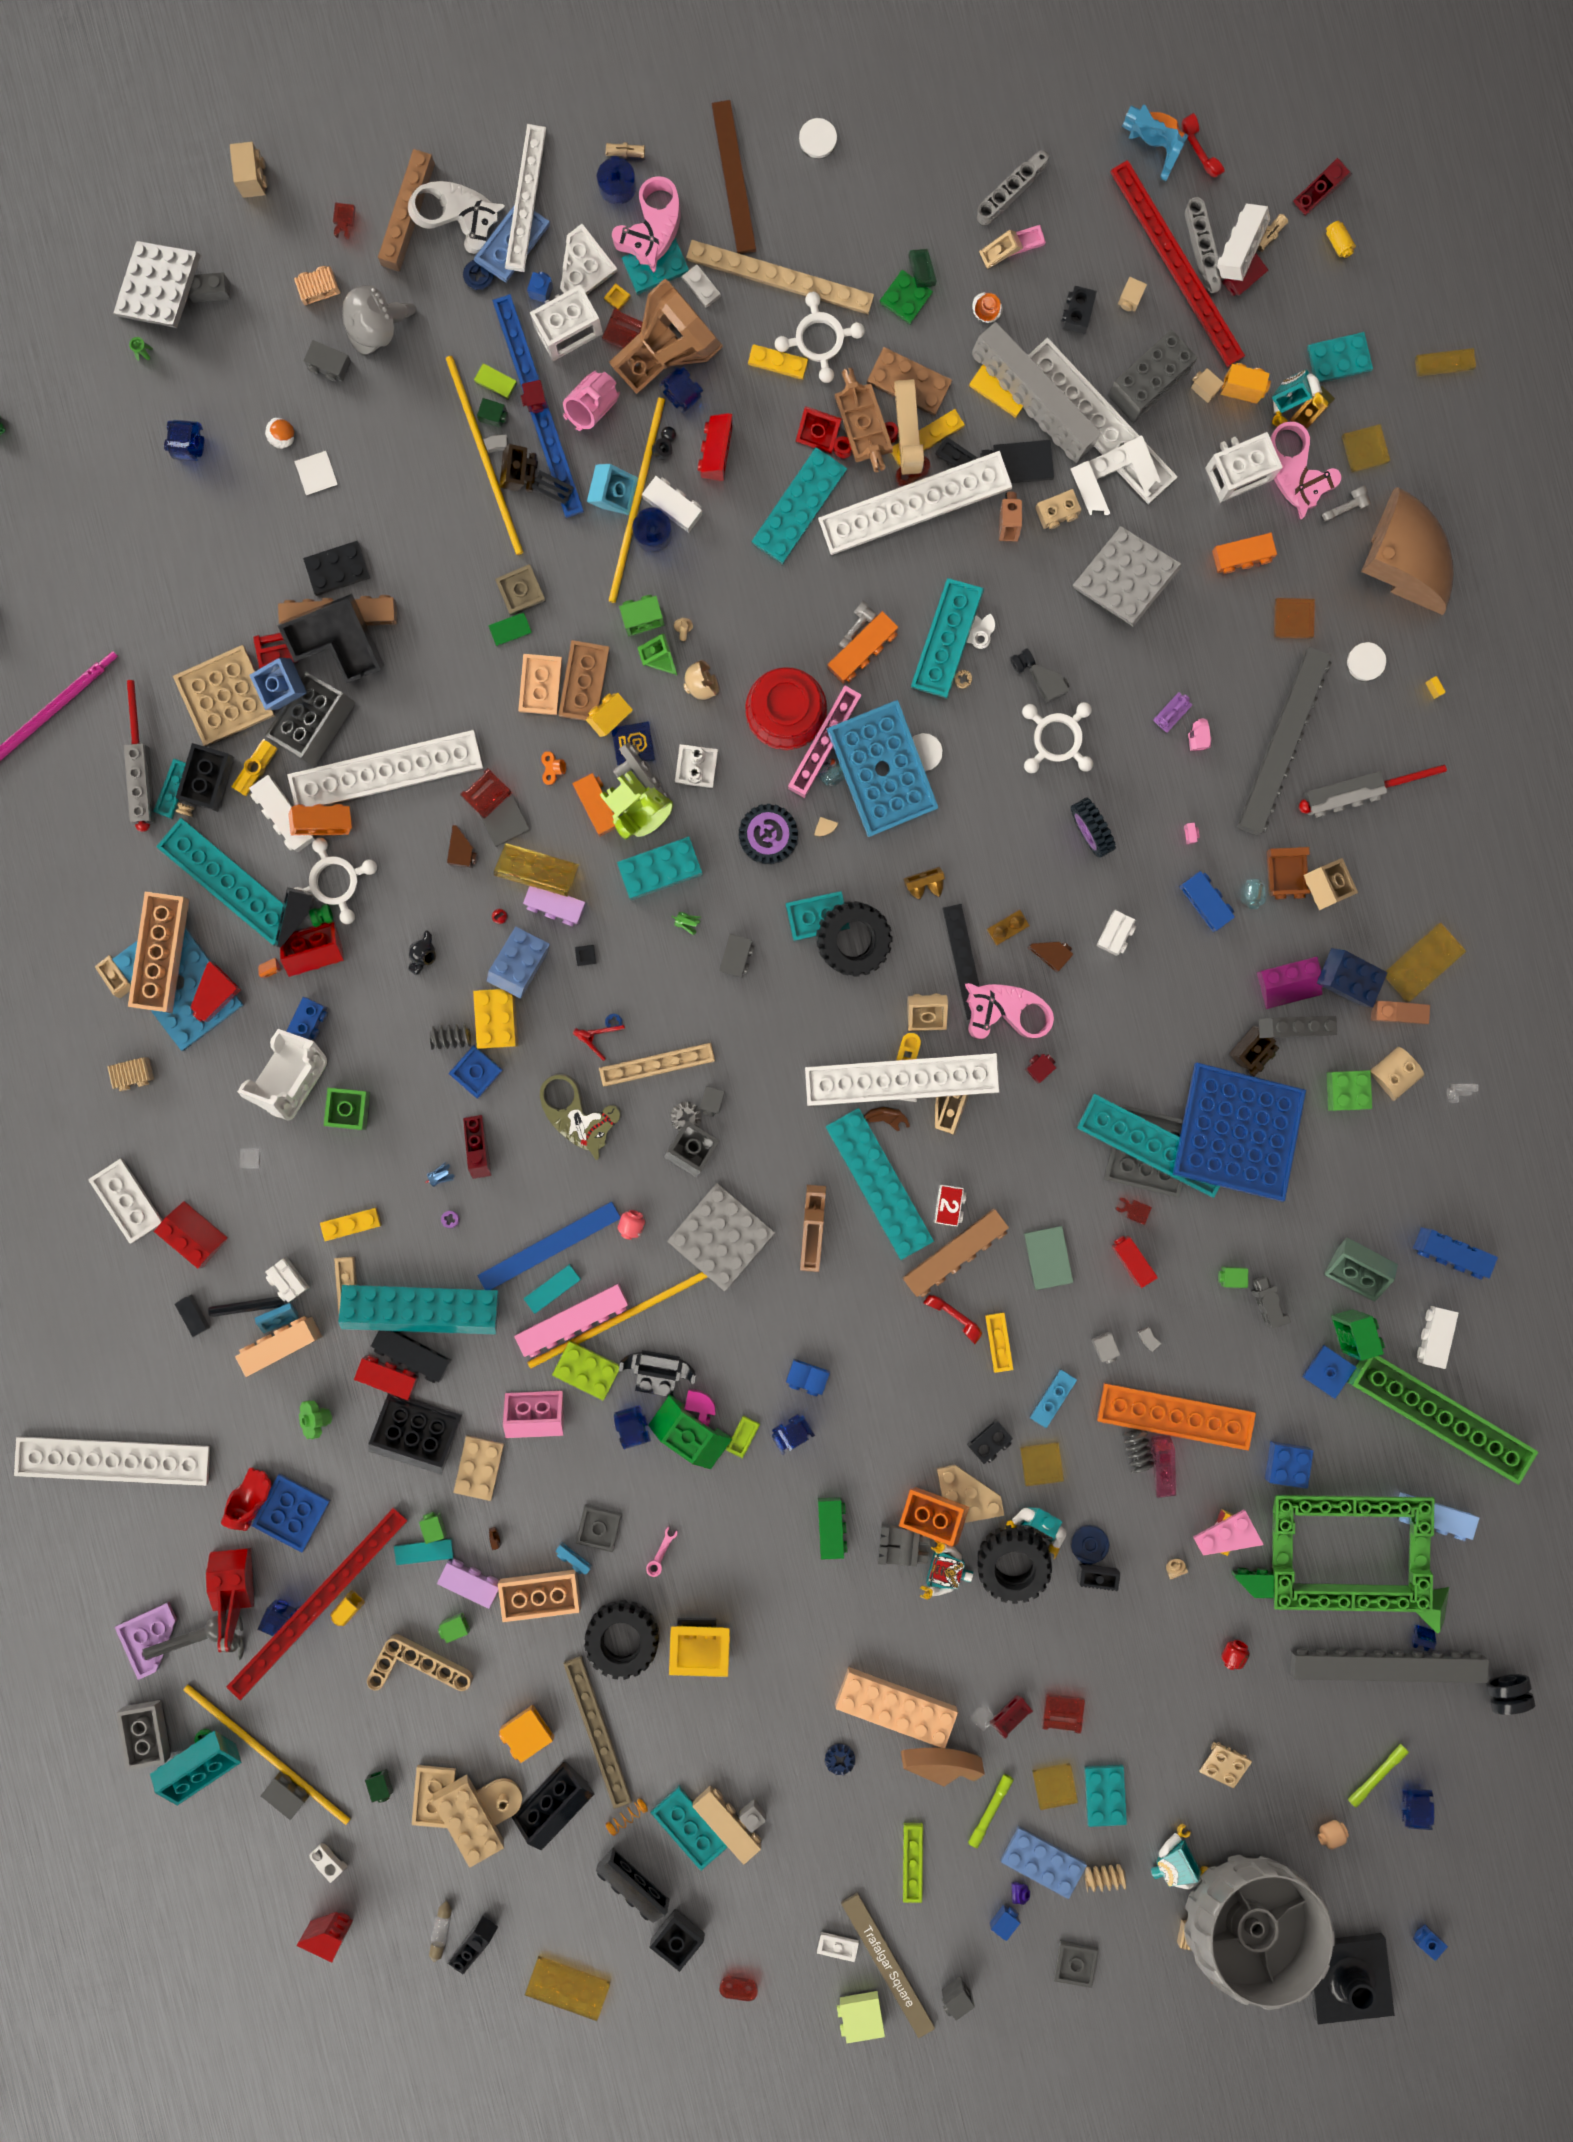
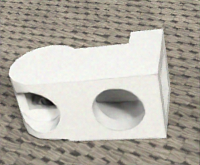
M320 1843L309 1854L316 1868L330 1883L348 1867L324 1843Z

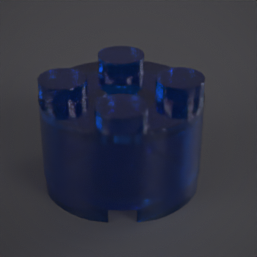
M612 156L600 165L596 177L603 199L611 204H623L631 200L636 192L635 172L631 164L622 158Z
M676 367L659 383V386H664V395L675 408L680 406L683 409L681 413L684 414L702 398L701 393L703 389L697 382L693 383L689 378L691 376L684 367L681 369Z
M169 420L167 422V439L164 441L165 451H169L173 459L198 461L197 457L202 456L205 443L204 436L200 434V430H203L202 425L196 421Z
M646 508L633 521L634 537L641 549L656 552L669 545L672 538L671 523L669 517L661 510ZM651 527L655 529L653 533L650 532Z
M640 1405L615 1412L614 1423L616 1431L619 1432L621 1437L619 1440L623 1449L651 1442L649 1431H646L645 1426H648L647 1418L643 1415Z
M797 1414L788 1420L790 1424L784 1427L781 1424L772 1430L773 1434L770 1436L782 1456L786 1454L785 1449L791 1451L809 1440L807 1438L809 1434L811 1437L815 1436L804 1415L800 1417Z
M1412 1788L1402 1790V1802L1405 1804V1810H1402L1401 1817L1405 1827L1408 1829L1433 1830L1431 1825H1434V1803L1430 1802V1797H1433L1432 1790Z

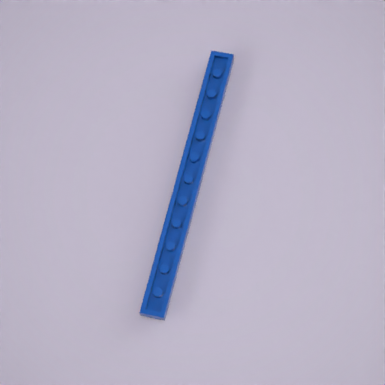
M511 295L492 300L521 387L523 383L539 380ZM549 407L539 413L530 412L551 476L574 487L567 504L561 503L565 517L569 518L584 513ZM554 483L555 487L568 492V489ZM558 493V496H559L560 498H562V499L565 498L564 495Z

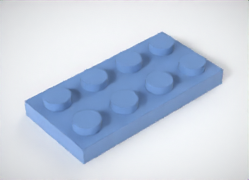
M514 206L474 257V261L505 283L515 272L514 270L505 269ZM535 211L528 253L550 226V221Z
M1018 1826L1000 1859L1001 1863L1067 1899L1070 1898L1087 1866L1084 1861Z

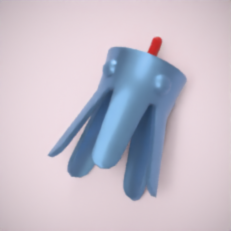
M445 1162L435 1171L427 1173L428 1181L425 1183L430 1182L435 1187L439 1183L454 1180L452 1178L455 1175H447L449 1173L447 1169H449L450 1165H445Z

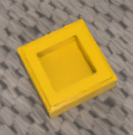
M615 283L605 295L604 300L617 311H620L631 298V295Z
M1437 676L1425 682L1434 699L1446 693Z

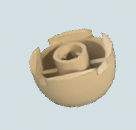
M704 660L692 664L686 670L684 678L686 692L688 694L691 693L693 697L700 700L712 698L719 692L717 679L714 674L711 676L708 671L711 668Z

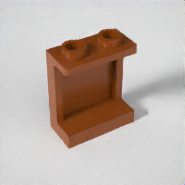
M1309 847L1267 850L1269 896H1275V900L1287 899L1286 896L1294 895V899H1302L1311 893L1304 878V875L1308 873L1307 856L1310 855Z

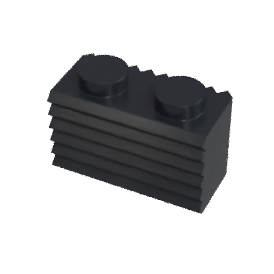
M1079 1564L1077 1581L1081 1587L1084 1586L1086 1588L1088 1586V1588L1107 1589L1108 1591L1111 1589L1117 1592L1119 1589L1120 1572L1117 1568Z

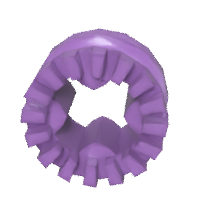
M447 1211L443 1213L441 1222L446 1228H454L459 1223V1216L454 1211ZM452 1214L455 1222H451L448 1225V1221L445 1220L446 1216L449 1217Z

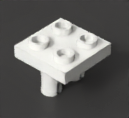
M680 744L675 783L713 788L718 749Z

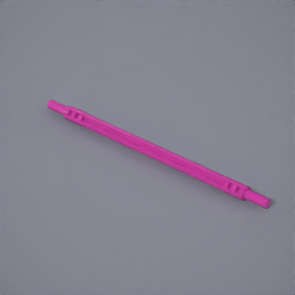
M112 651L99 663L96 662L0 745V761L105 671L104 668L113 662L118 655Z

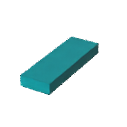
M173 758L153 812L173 819L175 810L178 807L177 803L180 801L176 799V794L185 768V762Z
M569 1264L526 1296L524 1301L533 1313L536 1314L579 1282L581 1278Z
M452 1538L441 1539L428 1544L424 1541L394 1546L396 1565L454 1558Z

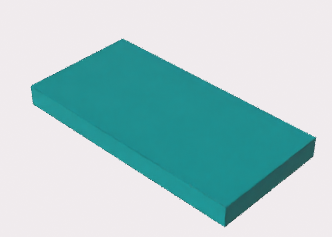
M678 1786L654 1807L650 1813L702 1871L728 1847L692 1807L693 1800Z

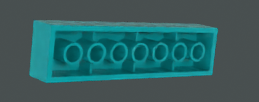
M342 1285L338 1323L341 1329L496 1335L499 1295L498 1290Z

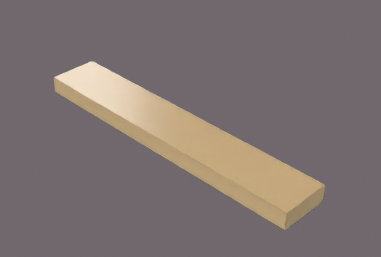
M707 1043L601 1067L599 1071L603 1087L715 1062L712 1044Z

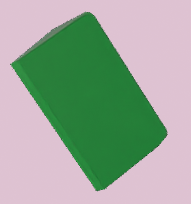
M520 613L488 625L496 646L532 633L525 613Z

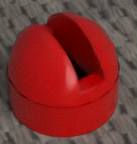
M496 909L492 913V920L497 924H504L508 919V915L503 909ZM501 912L504 914V915H502L501 917H499L498 919H495V918H494V917H496L497 915H499Z

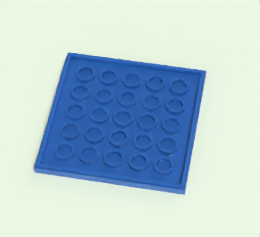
M1196 1062L1194 1064L1172 1175L1284 1202L1306 1090Z

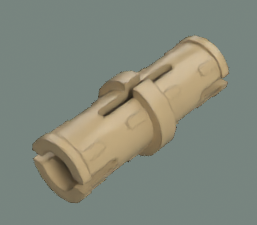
M627 142L623 144L606 143V156H621L623 159H627V157L644 158L645 145H628Z
M1279 214L1273 223L1267 226L1257 248L1259 251H1264L1266 246L1278 237V233L1288 223V219L1283 214Z

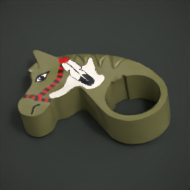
M556 1074L544 1081L540 1089V1100L546 1117L565 1138L578 1147L589 1150L593 1157L598 1160L600 1148L607 1144L608 1131L621 1118V1110L618 1106L612 1104L605 1107L602 1112L586 1114L583 1108L580 1088L575 1079L566 1074ZM554 1079L566 1080L574 1089L573 1102L567 1109L559 1110V1108L551 1105L546 1098V1088Z

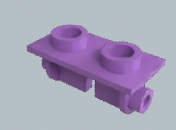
M1178 692L1153 721L1167 733L1192 706L1189 702L1190 698L1185 694L1182 696Z

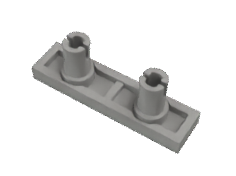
M628 742L620 747L619 750L626 761L613 770L615 775L619 778L621 775L625 776L627 772L633 770L646 788L652 789L655 787L656 790L672 800L667 792L664 793L660 787L661 782L656 776L653 777L649 771L650 767L647 762L641 760L636 746Z

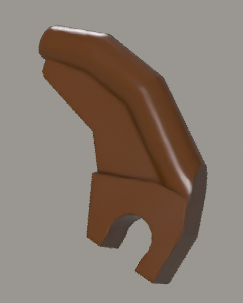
M883 1106L871 1109L864 1115L866 1121L870 1123L884 1121L896 1131H900L898 1126L900 1122H904L906 1128L910 1127L908 1119L899 1109Z

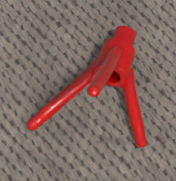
M625 1026L588 1031L576 1028L573 1031V1035L578 1037V1040L586 1043L594 1053L605 1061L606 1058L592 1044L594 1035L625 1029Z

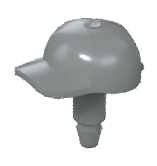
M362 285L351 290L345 297L342 311L343 325L353 347L361 354H370L379 347L387 346L390 343L394 331L393 323L401 322L403 318L406 319L415 314L416 307L413 303H387L382 293L376 287Z

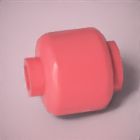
M629 1210L622 1214L618 1224V1231L623 1238L632 1240V1238H638L641 1235L645 1226L643 1215L635 1210Z

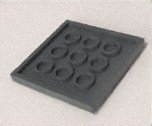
M1122 1105L1121 1108L1180 1137L1183 1119ZM1111 1147L1104 1175L1105 1180L1179 1198L1183 1182Z

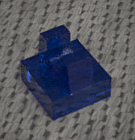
M1416 1625L1413 1630V1647L1417 1648L1418 1645L1424 1647V1651H1429L1430 1648L1434 1649L1437 1644L1435 1631Z

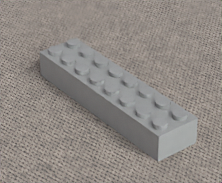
M994 322L978 337L972 350L974 359L986 366L988 374L992 377L995 376L1000 381L999 384L1002 389L1008 390L1013 395V400L1017 404L1023 405L1027 415L1030 418H1034L1041 430L1047 432L1052 437L1053 442L1065 451L1066 456L1077 463L1094 447L1102 433L1014 340Z

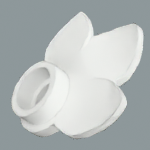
M991 614L984 617L983 620L977 615L975 616L967 643H972L978 649H984L990 644V635L995 630V621ZM984 637V642L979 643L978 638Z

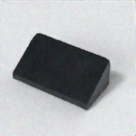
M192 1294L174 1304L192 1337L210 1328Z

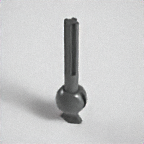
M239 1615L235 1630L243 1631V1623ZM218 1616L210 1618L204 1628L142 1649L143 1657H145V1660L205 1639L218 1642Z

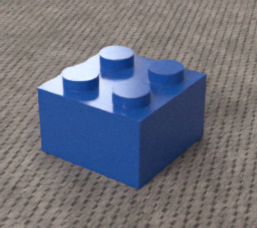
M1270 1441L1265 1480L1273 1484L1308 1489L1314 1450L1305 1446Z

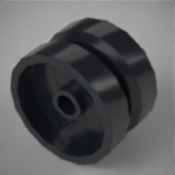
M1509 1674L1495 1677L1488 1681L1487 1689L1489 1695L1493 1697L1490 1699L1494 1713L1501 1715L1520 1714L1535 1707L1534 1696L1529 1692L1532 1688L1528 1676Z

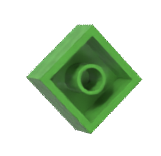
M646 595L641 597L639 601L628 600L619 606L628 636L665 626L657 596Z
M1371 1070L1326 1072L1328 1111L1372 1109Z
M327 1088L324 1126L366 1130L370 1092Z

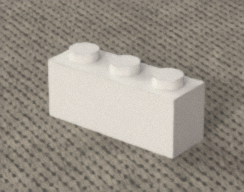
M655 476L642 493L643 500L689 533L702 516L701 506L694 500L690 502L686 499V495L681 490H674L670 487L671 484L663 477L659 479Z
M1430 1306V1310H1427L1425 1316L1427 1321L1426 1328L1421 1333L1422 1345L1417 1351L1418 1362L1446 1369L1458 1312Z

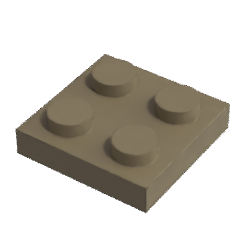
M530 564L495 579L510 615L546 601Z

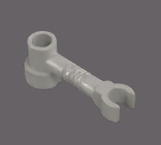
M1364 485L1351 492L1353 500L1322 514L1324 522L1358 505L1360 509L1370 505L1371 502L1367 496L1366 486Z
M864 600L854 611L859 616V619L838 645L842 649L851 642L865 622L868 621L870 623L877 614L868 607L869 604Z

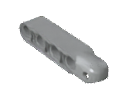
M1041 150L1035 153L1027 162L1022 163L980 203L976 216L977 221L981 225H988L995 220L1034 182V179L1045 169L1050 155L1046 151ZM1023 172H1030L1031 176H1025ZM1013 184L1016 185L1018 188L1011 189L1009 185ZM999 197L1002 198L1004 202L999 203L995 199ZM988 211L990 215L985 216L981 212Z
M1194 197L1189 201L1185 209V218L1198 271L1202 275L1205 289L1212 294L1220 291L1222 286L1220 271L1217 268L1218 255L1205 203L1201 198ZM1191 207H1196L1199 211L1194 212L1191 210ZM1200 225L1203 227V230H1198L1195 226ZM1200 244H1206L1208 248L1203 249ZM1204 262H1210L1213 267H1207Z

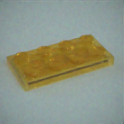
M505 843L494 869V876L568 897L579 864Z
M1439 923L1386 970L1388 972L1386 979L1406 1002H1410L1460 958L1466 950L1443 924Z
M538 1956L525 1996L597 2021L611 1982Z

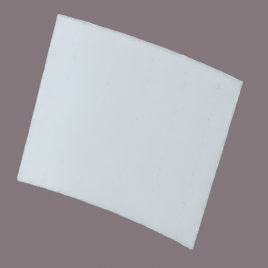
M326 451L294 461L306 495L338 485Z

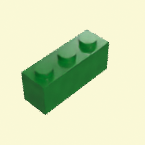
M841 1497L818 1498L821 1560L844 1559V1553H848L847 1541H843V1534L847 1533L846 1522H842V1514H846L845 1502L841 1503Z

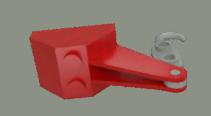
M251 1548L210 1552L206 1569L207 1595L212 1610L218 1611V1652L230 1653L237 1651L238 1648L237 1660L242 1659L244 1651L242 1638L234 1633L241 1608L254 1607ZM226 1610H229L226 1624Z

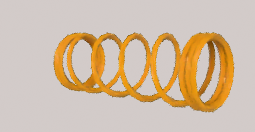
M642 1799L637 1800L638 1805L636 1804V1802H634L638 1809L639 1816L634 1815L627 1807L631 1814L632 1822L628 1821L620 1812L624 1820L625 1827H622L620 1824H618L615 1818H613L617 1825L618 1832H616L614 1826L610 1822L606 1823V1828L612 1836H615L619 1833L618 1825L621 1828H626V1821L629 1823H633V1816L640 1818V1810L643 1813L648 1812V1808Z

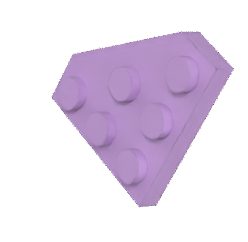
M170 1602L114 1627L138 1680L155 1673L160 1666L163 1655L145 1660L142 1649L170 1639L177 1621Z

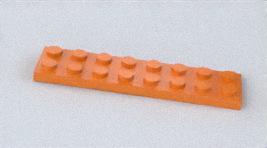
M1104 1383L1097 1421L1249 1451L1256 1412Z

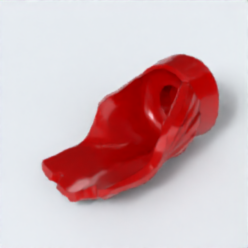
M249 1468L242 1484L230 1493L224 1515L221 1519V1524L224 1527L247 1531L251 1527L252 1520L267 1500L271 1488V1481L265 1471Z

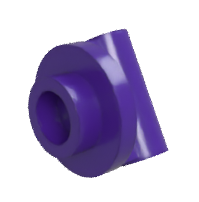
M1013 1882L1012 1903L1026 1904L1030 1899L1028 1886Z

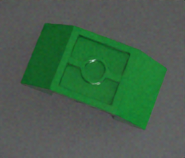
M669 1395L648 1424L649 1428L661 1443L691 1464L712 1469L733 1438L719 1428L713 1431L683 1410L685 1404Z

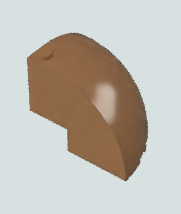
M1397 487L1392 491L1372 537L1371 543L1373 545L1361 572L1393 585L1391 593L1443 615L1450 600L1454 576L1453 559L1448 539L1442 526L1428 507L1410 493Z

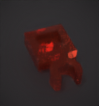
M335 202L333 223L337 225L334 228L336 238L339 237V232L344 231L345 239H349L350 233L347 227H353L356 209L354 205Z
M1120 1197L1119 1200L1123 1201L1125 1205L1123 1208L1115 1207V1210L1118 1212L1127 1211V1218L1145 1225L1152 1207L1136 1200L1129 1204L1127 1199Z

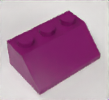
M1318 957L1257 972L1266 1009L1322 995V986L1317 984L1321 974Z

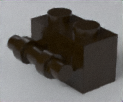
M508 444L503 450L499 488L518 492L525 483L526 491L533 492L531 486L535 483L536 478L535 469L538 467L537 454L529 453V458H527L528 448ZM526 467L528 468L527 475H525Z
M1253 1026L1229 1055L1241 1067L1250 1069L1249 1074L1255 1077L1258 1072L1261 1073L1263 1071L1264 1065L1276 1056L1275 1053L1279 1047L1275 1044L1276 1040L1274 1038H1259V1027Z

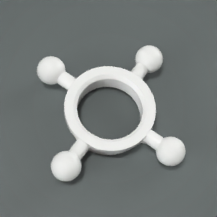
M809 292L806 295L805 302L811 308L812 314L806 316L799 323L796 338L788 339L785 336H780L775 340V348L779 352H785L791 346H798L805 357L821 363L819 378L822 382L829 383L834 378V372L829 368L828 360L840 351L844 337L861 338L865 333V328L861 323H854L850 328L842 329L841 324L834 316L819 312L818 305L821 301L819 294ZM825 323L835 331L837 341L830 351L816 354L806 348L803 342V334L810 325Z
M1086 702L1080 703L1073 717L1056 713L1045 718L1038 714L1035 705L1027 704L1022 710L1023 716L1026 719H1033L1038 724L1034 733V743L1039 753L1034 758H1029L1025 761L1024 768L1028 773L1037 772L1039 763L1044 758L1050 761L1061 762L1073 757L1078 762L1080 770L1088 772L1093 768V760L1088 756H1082L1078 752L1082 743V731L1078 722L1081 718H1086L1091 714L1092 708L1090 704ZM1061 722L1070 727L1074 734V744L1071 750L1065 754L1055 755L1043 747L1041 733L1048 724Z
M316 838L312 843L314 851L319 853L321 860L313 866L310 872L309 886L303 889L301 887H295L294 889L313 893L323 903L330 905L338 904L341 910L339 916L341 922L351 924L355 920V914L352 910L348 909L346 901L356 891L357 876L364 873L367 875L374 874L377 870V864L375 861L368 859L363 862L362 866L354 869L348 861L340 857H328L326 851L328 847L327 841L324 838ZM329 865H341L350 875L349 889L340 897L329 898L319 889V875Z

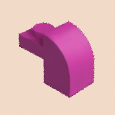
M689 1388L685 1410L699 1412L698 1420L709 1427L711 1417H707V1414L715 1415L716 1412L713 1398L704 1391Z

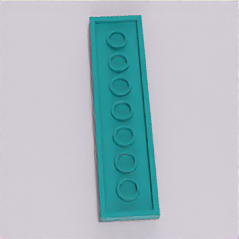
M180 818L156 847L269 943L275 946L283 903L183 818Z
M1093 1094L1076 1127L1077 1129L1212 1198L1215 1197L1220 1186L1172 1175L1180 1137Z
M857 1108L825 1126L900 1260L934 1242L860 1109Z

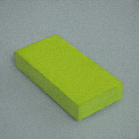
M484 363L474 378L476 383L506 399H509L517 385L516 380Z
M743 1415L726 1450L743 1459L760 1423Z

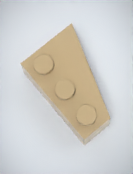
M969 1095L936 1097L935 1128L956 1135Z

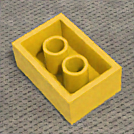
M503 989L473 991L477 1049L518 1047L515 996Z

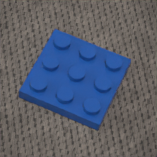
M278 1474L269 1491L267 1500L261 1506L251 1526L302 1553L331 1500L282 1474Z

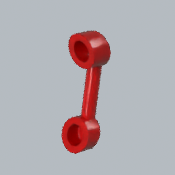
M1194 113L1190 114L1181 122L1182 132L1188 135L1187 139L1202 162L1207 174L1211 177H1218L1225 172L1224 167L1217 158L1211 157L1209 159L1195 137V134L1199 132L1197 117Z
M885 422L890 441L893 443L898 437V427L893 422ZM840 436L834 441V452L840 458H848L852 455L848 437Z
M928 1295L923 1301L924 1304L939 1311L943 1309L965 1325L962 1331L974 1344L981 1338L982 1331L978 1325L946 1303L942 1298Z

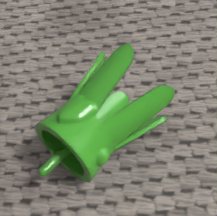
M140 337L132 338L129 342V347L134 352L137 361L140 360L139 354L146 360H150V356L145 348L153 350V348L144 343Z
M679 912L677 917L671 916L676 919L674 926L682 927L692 935L696 934V930L690 926H697L701 921L695 918H701L700 916H691L684 912Z

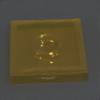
M1381 424L1342 435L1352 472L1390 462Z
M1058 1442L1020 1447L1025 1486L1064 1481Z
M1070 1763L1032 1770L1040 1810L1078 1803Z

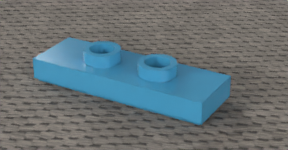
M1060 1369L1030 1418L1047 1428L1077 1379Z

